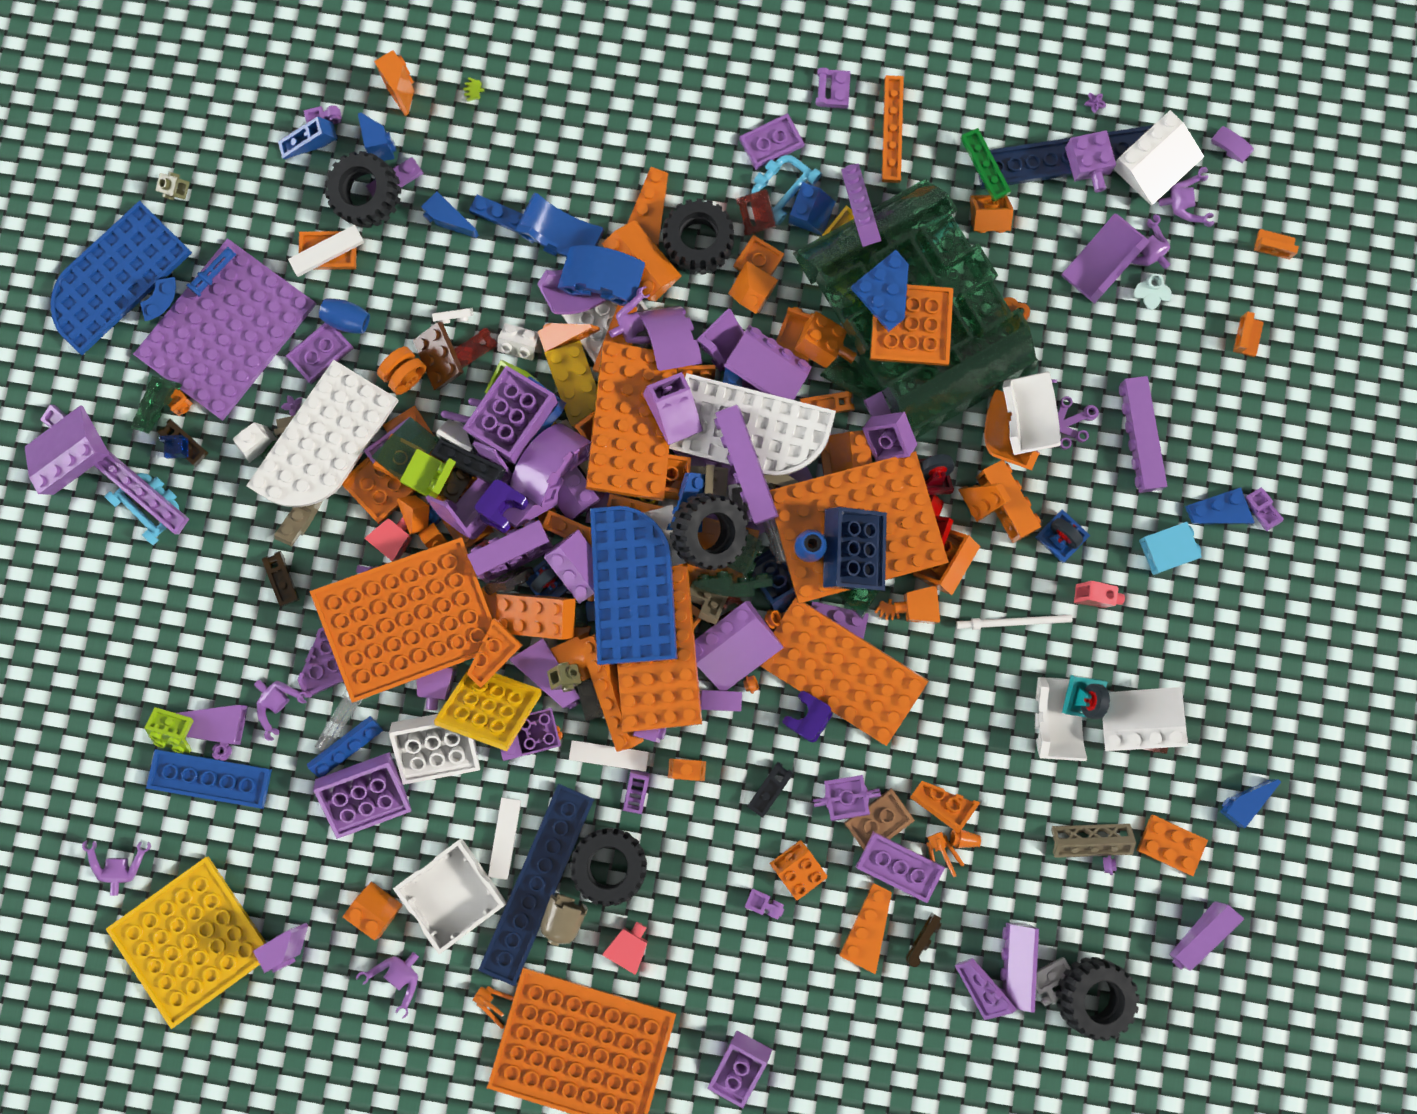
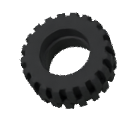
M360 151L359 154L350 152L349 157L343 155L340 157L341 161L339 163L335 161L332 165L334 167L333 170L327 173L329 179L325 181V187L328 188V191H325V196L329 199L328 204L334 210V213L357 227L372 228V224L379 226L382 225V220L388 221L390 219L389 215L391 212L393 214L396 212L395 206L400 204L401 200L398 197V194H401V187L397 185L400 184V180L395 175L394 169L376 155L368 154L365 151ZM372 174L376 180V191L373 198L364 205H353L350 197L353 183L363 175Z
M697 198L695 202H692L691 199L686 200L685 205H682V203L678 204L676 211L671 210L669 218H666L664 222L663 242L667 257L671 258V263L674 266L679 265L680 270L684 272L686 269L690 270V274L694 275L695 272H700L703 275L706 274L707 270H710V272L716 271V266L722 267L725 264V259H729L734 245L733 222L729 219L727 211L722 212V206L719 204L714 206L711 200L707 199V202H702V198ZM703 224L710 227L716 233V241L706 249L695 250L687 247L682 242L681 234L691 225Z
M700 493L687 498L688 502H682L679 505L680 510L675 511L673 515L675 520L670 525L673 528V532H670V539L674 540L672 546L674 550L678 551L677 555L690 565L708 570L723 569L727 567V564L734 563L736 561L735 557H740L742 554V547L746 546L747 541H745V537L748 536L749 531L746 529L748 522L747 518H743L745 513L742 508H738V504L728 497L711 493ZM714 513L720 522V535L713 546L703 549L698 540V529L702 520L709 514Z
M603 828L587 835L577 845L570 862L571 879L575 883L576 890L581 892L582 897L592 901L591 903L608 907L610 905H620L631 899L641 888L647 873V859L644 849L639 844L640 842L631 836L630 833L617 828ZM603 848H615L623 853L627 860L628 869L626 876L621 882L607 886L600 884L594 879L590 870V864L597 851Z
M1086 957L1080 960L1081 963L1075 961L1071 964L1072 968L1070 970L1066 969L1063 972L1065 975L1063 980L1060 979L1058 982L1060 990H1056V996L1059 998L1056 1003L1058 1009L1062 1010L1060 1011L1061 1017L1071 1028L1092 1040L1109 1041L1110 1037L1113 1039L1120 1037L1119 1033H1125L1129 1030L1127 1026L1130 1023H1134V1014L1138 1013L1139 1007L1136 1006L1137 1002L1140 1001L1139 995L1135 993L1138 990L1136 983L1132 982L1133 978L1129 973L1125 972V969L1108 960L1098 957H1091V959ZM1106 981L1110 989L1108 1005L1101 1013L1088 1016L1085 1009V997L1088 990L1094 984Z

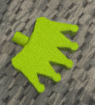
M468 77V80L471 82H465V85L469 87L463 88L465 92L467 91V93H464L465 97H469L466 100L467 102L480 99V92L485 91L484 88H480L482 83L480 80Z

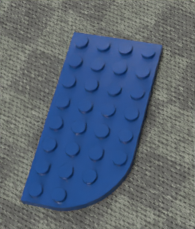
M141 201L137 202L58 277L51 296V314L57 331L79 354L83 355L155 288V280L165 279L192 252Z
M626 506L591 508L597 665L676 660L677 645L672 555L665 533L652 518L634 508Z

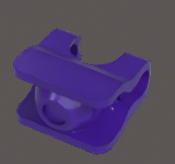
M497 479L493 481L475 504V509L480 513L482 522L506 533L511 526L503 516V513L513 507L524 510L529 503L523 494Z
M801 691L798 698L808 707L806 717L796 720L790 716H785L782 723L806 740L816 742L826 728L833 712L826 703L805 691Z

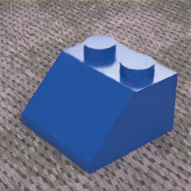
M358 113L367 153H372L383 161L395 159L394 152L396 151V146L390 132H386L383 125L365 114Z
M802 182L789 215L788 223L822 236L836 202L821 188Z

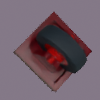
M940 454L930 456L927 459H919L928 494H952L954 487L950 474L955 466L951 456Z

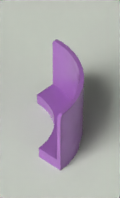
M1115 213L1075 260L1064 270L1061 276L1095 304L1150 241Z
M545 270L537 284L554 314L581 313L607 301L600 298L601 294L592 293L591 296H571L557 288L563 270Z
M682 306L638 312L649 334L656 366L659 371L702 364L698 340H693L691 333L694 330L690 317H685L686 310Z
M728 308L697 339L703 351L713 358L711 362L716 365L719 372L725 371L724 365L744 330L737 322L732 310Z
M562 423L547 428L523 452L514 469L510 486L541 507L555 503L560 487L565 480L563 476L568 470L572 471L582 462L589 460L591 441Z

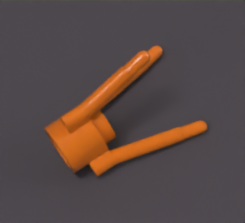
M939 832L927 837L929 842L926 845L929 849L930 859L935 861L933 848L935 852L941 850L952 876L956 877L954 868L944 848L948 847L961 866H964V863L948 841L947 836Z
M481 986L475 994L473 1001L503 1029L504 1025L487 1008L489 1007L500 1016L504 1015L503 1012L491 1003L494 998L491 994L513 1001L514 996L494 990L490 986L486 989Z

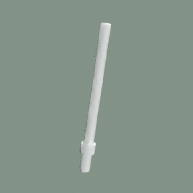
M1072 615L988 620L972 618L970 621H956V628L980 630L983 627L1072 622Z

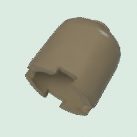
M551 894L540 927L542 934L548 939V943L559 946V944H569L574 941L588 908L584 904H581V907L575 904V899L557 894L555 898Z

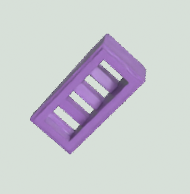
M631 770L623 811L642 814L650 773ZM633 778L641 779V780H645V781H644V782L636 781V780H633ZM631 786L643 787V790L634 789ZM630 793L641 795V798L632 797ZM628 801L640 803V806L630 805Z

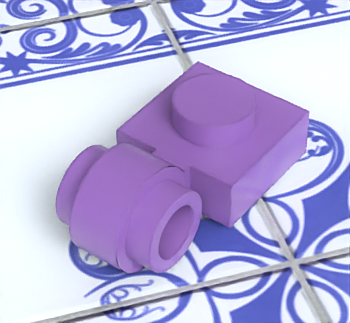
M335 105L328 106L325 111L322 106L304 110L306 123L317 116L329 120L333 124L340 123L342 119L341 111Z
M752 888L745 908L761 915L767 909V915L777 920L779 916L782 917L784 912V904L775 900L769 904L771 896Z

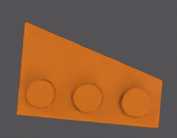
M1002 483L986 484L984 486L975 485L972 487L964 486L958 489L976 522L984 519L1011 501Z
M493 618L481 647L467 672V675L480 688L523 646L496 618Z
M921 781L910 796L912 800L957 833L962 830L980 804L978 801L964 799L962 795L948 793L943 788Z

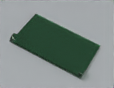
M409 417L374 453L372 458L400 480L415 451L419 449L429 454L435 448L440 438L433 436L414 419Z

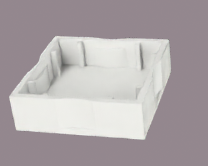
M463 839L456 841L436 856L432 862L393 888L407 910L418 920L423 933L438 954L444 952L507 904L505 898L490 877H488V874Z

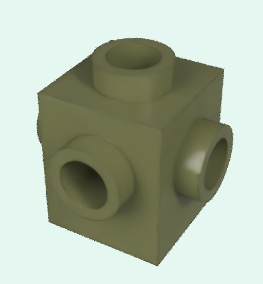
M168 172V175L160 173L155 191L163 193L162 197L174 200V197L185 200L190 182L179 179L180 175L173 172Z
M563 662L547 671L551 690L569 692L573 691L575 686L581 684L577 664L569 665V662Z

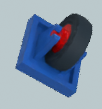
M1061 509L1035 538L1058 560L1064 563L1090 535Z
M543 560L522 577L535 595L561 597L569 591L546 560Z

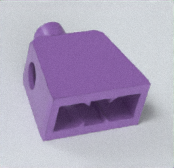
M445 668L416 679L417 696L427 698L426 710L437 711L438 700H448L456 669Z

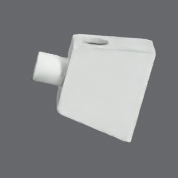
M255 422L233 438L237 448L249 463L262 454L272 441L277 440L267 426Z

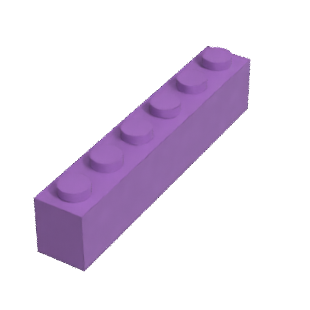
M859 163L848 165L841 169L859 237L864 247L881 241Z
M1148 376L1127 378L1119 385V395L1123 399L1122 412L1126 416L1127 421L1125 422V430L1129 433L1130 438L1128 447L1133 455L1131 464L1136 472L1135 486L1139 489V493L1163 490L1168 486Z
M734 405L716 412L717 418L714 419L717 429L722 431L723 437H720L724 448H728L730 455H727L730 466L735 468L736 473L733 475L737 485L740 484L743 491L740 492L743 503L747 502L749 510H747V515L750 522L754 521V524L757 525L779 517L740 407Z

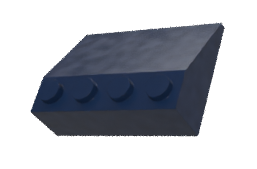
M845 507L825 509L824 537L827 542V549L824 554L823 588L885 591L886 512Z
M780 543L754 558L747 570L771 609L781 614L788 610L796 595Z

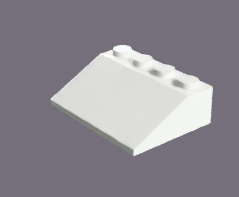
M1170 110L1116 160L1114 170L1152 206L1204 156L1185 124Z
M1182 687L1109 692V708L1105 716L1102 717L1105 751L1188 746Z
M438 714L392 722L389 730L403 785L480 770L476 740L436 726L434 720Z

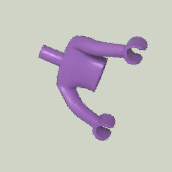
M1202 167L1199 169L1198 175L1174 184L1170 190V197L1159 199V207L1172 205L1176 216L1189 222L1204 223L1207 227L1213 226L1214 221L1208 222L1206 220L1214 216L1212 213L1199 216L1185 211L1189 207H1195L1194 188L1186 187L1198 181H1206L1209 176H1202L1201 173L1207 172L1208 169Z
M1155 214L1153 216L1155 222H1152L1151 219L1147 221L1148 227L1153 229L1155 236L1152 235L1148 238L1150 242L1141 251L1143 257L1137 256L1131 263L1149 266L1158 261L1166 269L1171 265L1164 257L1169 251L1170 245L1158 226L1161 220L1160 216Z
M646 286L638 288L637 296L616 314L619 326L609 330V335L612 338L622 333L627 343H651L649 336H636L644 330V324L639 313L627 314L643 298L650 296V294L643 295L642 293L643 289L647 288Z
M261 680L255 682L254 686L262 692L257 701V716L265 730V739L268 741L274 740L271 732L279 735V730L272 728L268 722L266 708L272 710L274 714L281 711L290 700L286 694L296 697L300 703H307L303 695L305 694L310 698L312 697L311 692H299L281 681H275L269 687Z
M87 840L82 844L83 850L87 851L89 864L96 878L101 882L111 883L110 896H118L119 883L131 882L134 879L144 853L151 849L150 842L147 843L146 850L141 848L142 842H139L137 844L138 852L130 869L128 868L127 858H106L105 867L101 869L95 854L97 842L93 841L91 849L87 848Z
M413 952L405 962L396 956L390 957L368 972L358 973L356 980L361 975H365L366 980L362 983L364 985L369 981V978L389 967L384 978L397 990L400 991L408 983L403 1002L396 1009V1013L400 1009L406 1010V1014L402 1017L403 1019L408 1015L407 1008L412 1000L418 981V975L411 966L419 956Z

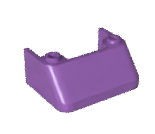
M474 441L473 445L482 458L506 469L501 481L510 486L513 474L496 449ZM479 478L456 504L450 500L440 501L429 495L426 497V500L439 517L465 537L476 539L488 526L481 521L480 513L476 511L475 504L491 484Z

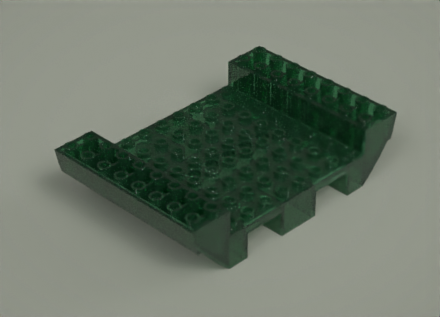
M927 179L919 181L872 208L881 241L863 247L853 218L793 252L810 283L817 282L890 403L891 414L905 412L915 439L990 397L996 389L1002 390L1004 381L1024 377L1035 371L1038 362L1029 324L1019 308L1011 312L993 283L998 277L994 267L979 243L971 247L956 223L954 217L958 209L949 194L928 182ZM895 250L909 264L907 284L953 288L950 359L948 366L870 360L873 314L852 291L851 286Z

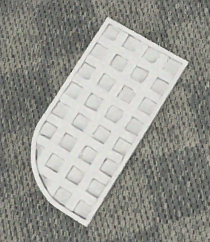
M333 360L246 486L269 501L286 507L310 506L327 499L341 487L399 400Z
M686 373L685 379L691 389L703 431L671 444L669 449L730 465L727 459V455H730L728 448L723 447L720 438L723 437L721 429H717L714 419L717 418L716 412L734 405H738L741 409L763 474L778 476L799 471L812 463L826 447L836 411Z

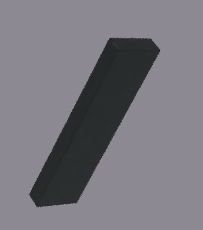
M441 438L431 452L432 457L446 463L449 458L456 462L455 468L489 484H492L497 479L501 480L506 472L504 467Z

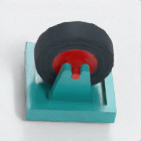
M1071 675L1062 713L1090 719H1101L1104 717L1110 704V696L1106 688L1108 682L1101 679Z

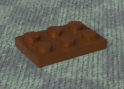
M436 322L413 340L421 361L427 367L426 373L434 390L442 389L464 373L443 322Z

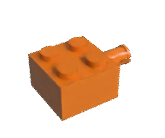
M817 311L806 321L794 349L824 368H827L837 358V355L849 363H852L857 355L856 352L843 345L848 330Z

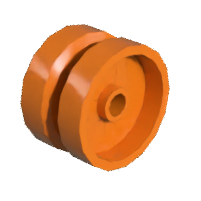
M403 346L393 351L384 359L377 370V375L385 383H389L388 386L396 395H401L420 381L427 367L419 358H415V354L407 346Z

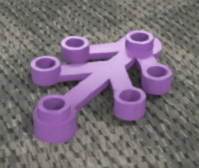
M1065 396L1060 400L1058 411L1060 433L1083 443L1089 438L1088 432L1085 430L1077 431L1068 426L1082 420L1093 421L1097 418L1099 411L1096 406L1088 405L1081 413L1064 420L1068 408L1073 403L1070 397ZM1063 400H1067L1069 405H1065ZM1088 410H1093L1094 415H1090ZM1081 433L1084 434L1085 439H1081L1079 435ZM1065 437L1061 439L1059 447L1062 450H1067L1071 447L1072 441ZM1063 441L1068 442L1067 447L1062 444Z

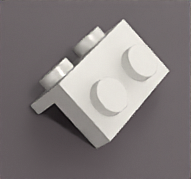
M505 323L498 336L497 351L532 361L540 337L536 331Z

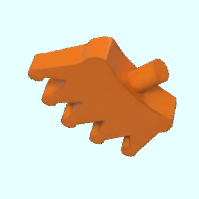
M889 599L888 603L880 601L874 613H878L880 610L879 617H882L885 613V620H888L889 615L891 620H894L893 599ZM897 613L896 618L899 619L900 615L899 613Z

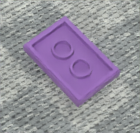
M788 113L739 136V140L755 170L767 165L771 159L775 161L781 156L788 155L805 145Z
M324 323L290 351L286 357L304 378L312 384L325 373L333 360L340 361L354 348L337 329Z

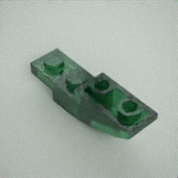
M728 571L717 572V575L709 576L708 573L700 574L693 581L694 586L704 591L729 597L755 596V588L773 586L774 583L773 575H768L767 573L756 574L754 578L739 576L737 580H734L733 573H728Z

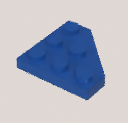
M897 250L893 251L851 286L852 291L888 332L905 318L909 264Z

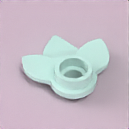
M1150 274L1134 290V298H1143V302L1149 310L1155 309L1161 300L1171 301V290L1164 284V279L1159 274ZM1151 281L1156 282L1157 285L1153 286Z

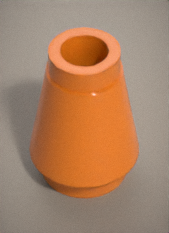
M952 830L950 844L955 846V848L980 847L981 836L965 830H961L959 833Z

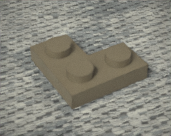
M692 582L690 586L691 602L702 605L698 618L716 625L728 596Z

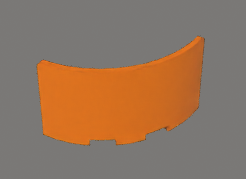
M996 389L991 398L985 421L984 437L986 448L993 457L1032 470L1040 453L1037 450L1014 455L1009 438V421H1011L1012 412L1008 413L1004 392Z

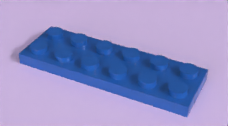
M155 749L146 788L263 809L272 769Z

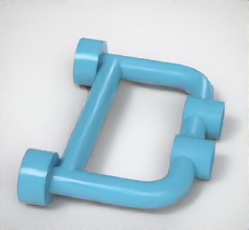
M792 155L781 156L776 162L771 159L765 167L768 171L764 175L759 173L755 177L754 183L756 184L751 192L753 201L773 217L772 221L777 225H780L786 218L787 213L782 208L800 189L802 182L808 181L815 185L822 176L818 169L811 170ZM784 163H791L803 174L779 202L772 207L759 197V191L768 184L773 175L778 173Z
M145 473L137 474L180 511L179 505L175 501L177 496L170 489L165 491L162 488L165 484L157 476L153 479ZM121 488L114 493L109 491L104 496L115 507L122 502L147 528L142 536L149 543L154 545L159 541L157 536L167 527L162 523L156 527L125 495Z

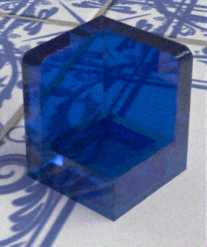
M183 435L159 436V441L164 443V457L166 459L188 458V439Z

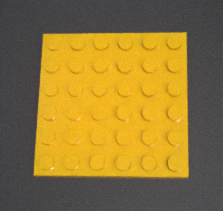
M209 856L199 861L106 928L108 934L171 1029L257 968L260 963L253 951L266 944V941Z

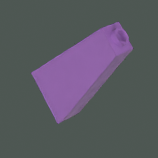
M543 638L510 659L519 670L562 708L566 709L568 707L570 710L579 704L578 700L581 697L575 687L573 691L569 692L551 690L547 671L559 663Z
M233 705L179 712L177 714L190 717L194 721L186 737L240 745L248 706Z
M1214 901L1169 954L1174 959L1172 961L1173 964L1181 970L1184 968L1191 971L1244 918L1230 905Z

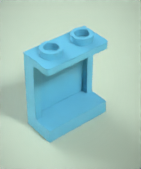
M1188 522L1148 535L1139 540L1153 575L1202 558L1201 548L1195 542L1193 537L1194 531L1188 525Z

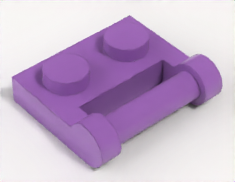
M819 68L817 73L819 87L816 105L819 107L848 109L850 71ZM826 78H831L830 99L825 98Z

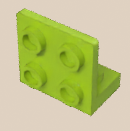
M417 449L402 475L400 483L426 497L429 495L437 498L456 462L449 458L446 463H443Z
M155 707L144 727L153 744L160 748H165V746L172 748L173 751L183 754V752L190 753L192 750L185 738L194 722L193 719Z

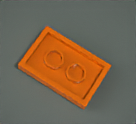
M341 231L299 232V253ZM357 247L313 270L356 269Z
M1151 815L1136 851L1185 874L1194 876L1208 840L1162 818Z

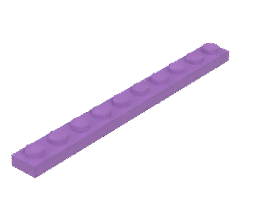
M50 404L40 420L50 428L64 418L66 414L57 406ZM108 450L110 454L94 466L172 533L180 534L189 518Z

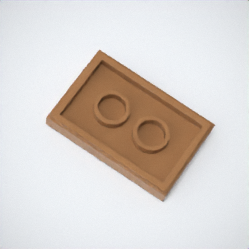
M890 788L881 797H878L868 805L870 815L849 818L844 824L864 850L873 831L891 839L915 820L893 789Z

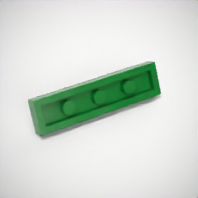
M976 128L961 135L960 139L992 201L994 202L1010 195L1011 190L980 130Z

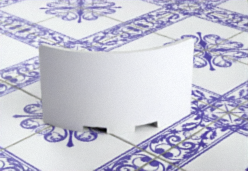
M1047 371L1004 381L1003 391L1008 413L1012 412L1011 421H1009V438L1014 455L1060 446V425L1050 372Z
M1038 677L1035 701L1039 702V713H1035V729H1039V736L1036 739L1039 758L1087 760L1083 741L1082 717L1062 713L1070 679Z

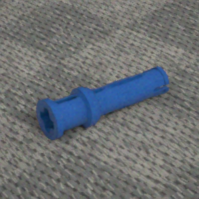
M227 246L203 272H198V276L186 286L200 297L201 292L208 285H212V279L236 256V253Z

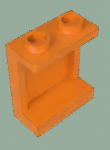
M788 307L776 342L783 348L792 351L798 358L809 362L808 357L794 349L806 321L814 313L807 314L798 307Z

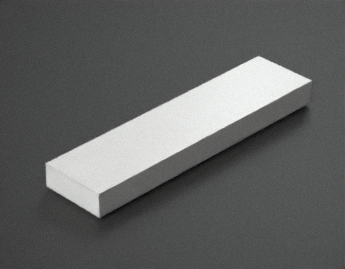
M353 225L288 260L295 274L299 277L365 242L357 227Z
M572 741L569 760L646 772L649 752L632 749L616 752L615 747Z
M501 798L488 877L509 879L522 800Z

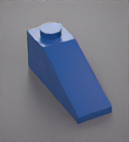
M317 116L278 141L282 158L287 159L323 148L338 138L333 122Z
M438 192L421 206L424 212L422 215L429 223L433 221L439 227L474 238L479 236L476 228Z
M1270 779L1231 798H1227L1223 802V808L1220 812L1236 826L1246 828L1281 781Z

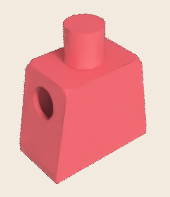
M402 517L397 524L387 519L364 539L393 562L401 558L412 537L405 532L407 526Z
M1096 581L1076 584L1074 603L1107 608L1116 606V604L1123 605L1125 601V595L1118 593L1117 586Z
M639 922L635 923L631 931L624 927L604 951L603 956L636 975L648 943L647 940L642 938L647 927Z

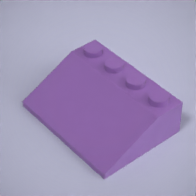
M750 325L738 340L724 367L763 393L791 400L795 399L812 368L807 361L798 358L792 351L783 348L774 339L768 338L758 328Z
M506 366L462 429L484 445L496 449L501 457L515 465L558 401L554 393Z
M82 405L25 446L29 479L37 493L43 495H54L110 454Z
M531 520L525 523V527L519 530L517 528L512 529L506 533L507 536L501 539L499 537L493 538L484 547L477 546L471 549V553L467 554L476 575L487 583L545 555L547 550L552 548L553 545L539 520Z
M750 601L742 603L695 640L697 667L720 691L730 689L784 648Z
M390 752L315 779L313 791L336 839L411 812L401 777Z

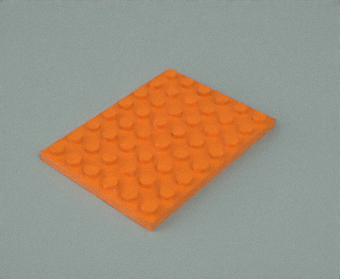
M916 451L912 452L909 457H892L769 490L779 516L774 518L798 604L850 590L823 588L824 555L818 561L805 562L796 555L794 550L796 538L805 530H816L824 536L825 509L845 507L887 513L885 580L949 563Z
M462 537L310 591L352 703L475 658L493 619L474 568L467 556L468 552Z
M523 967L487 1089L569 1114H648L677 1013Z

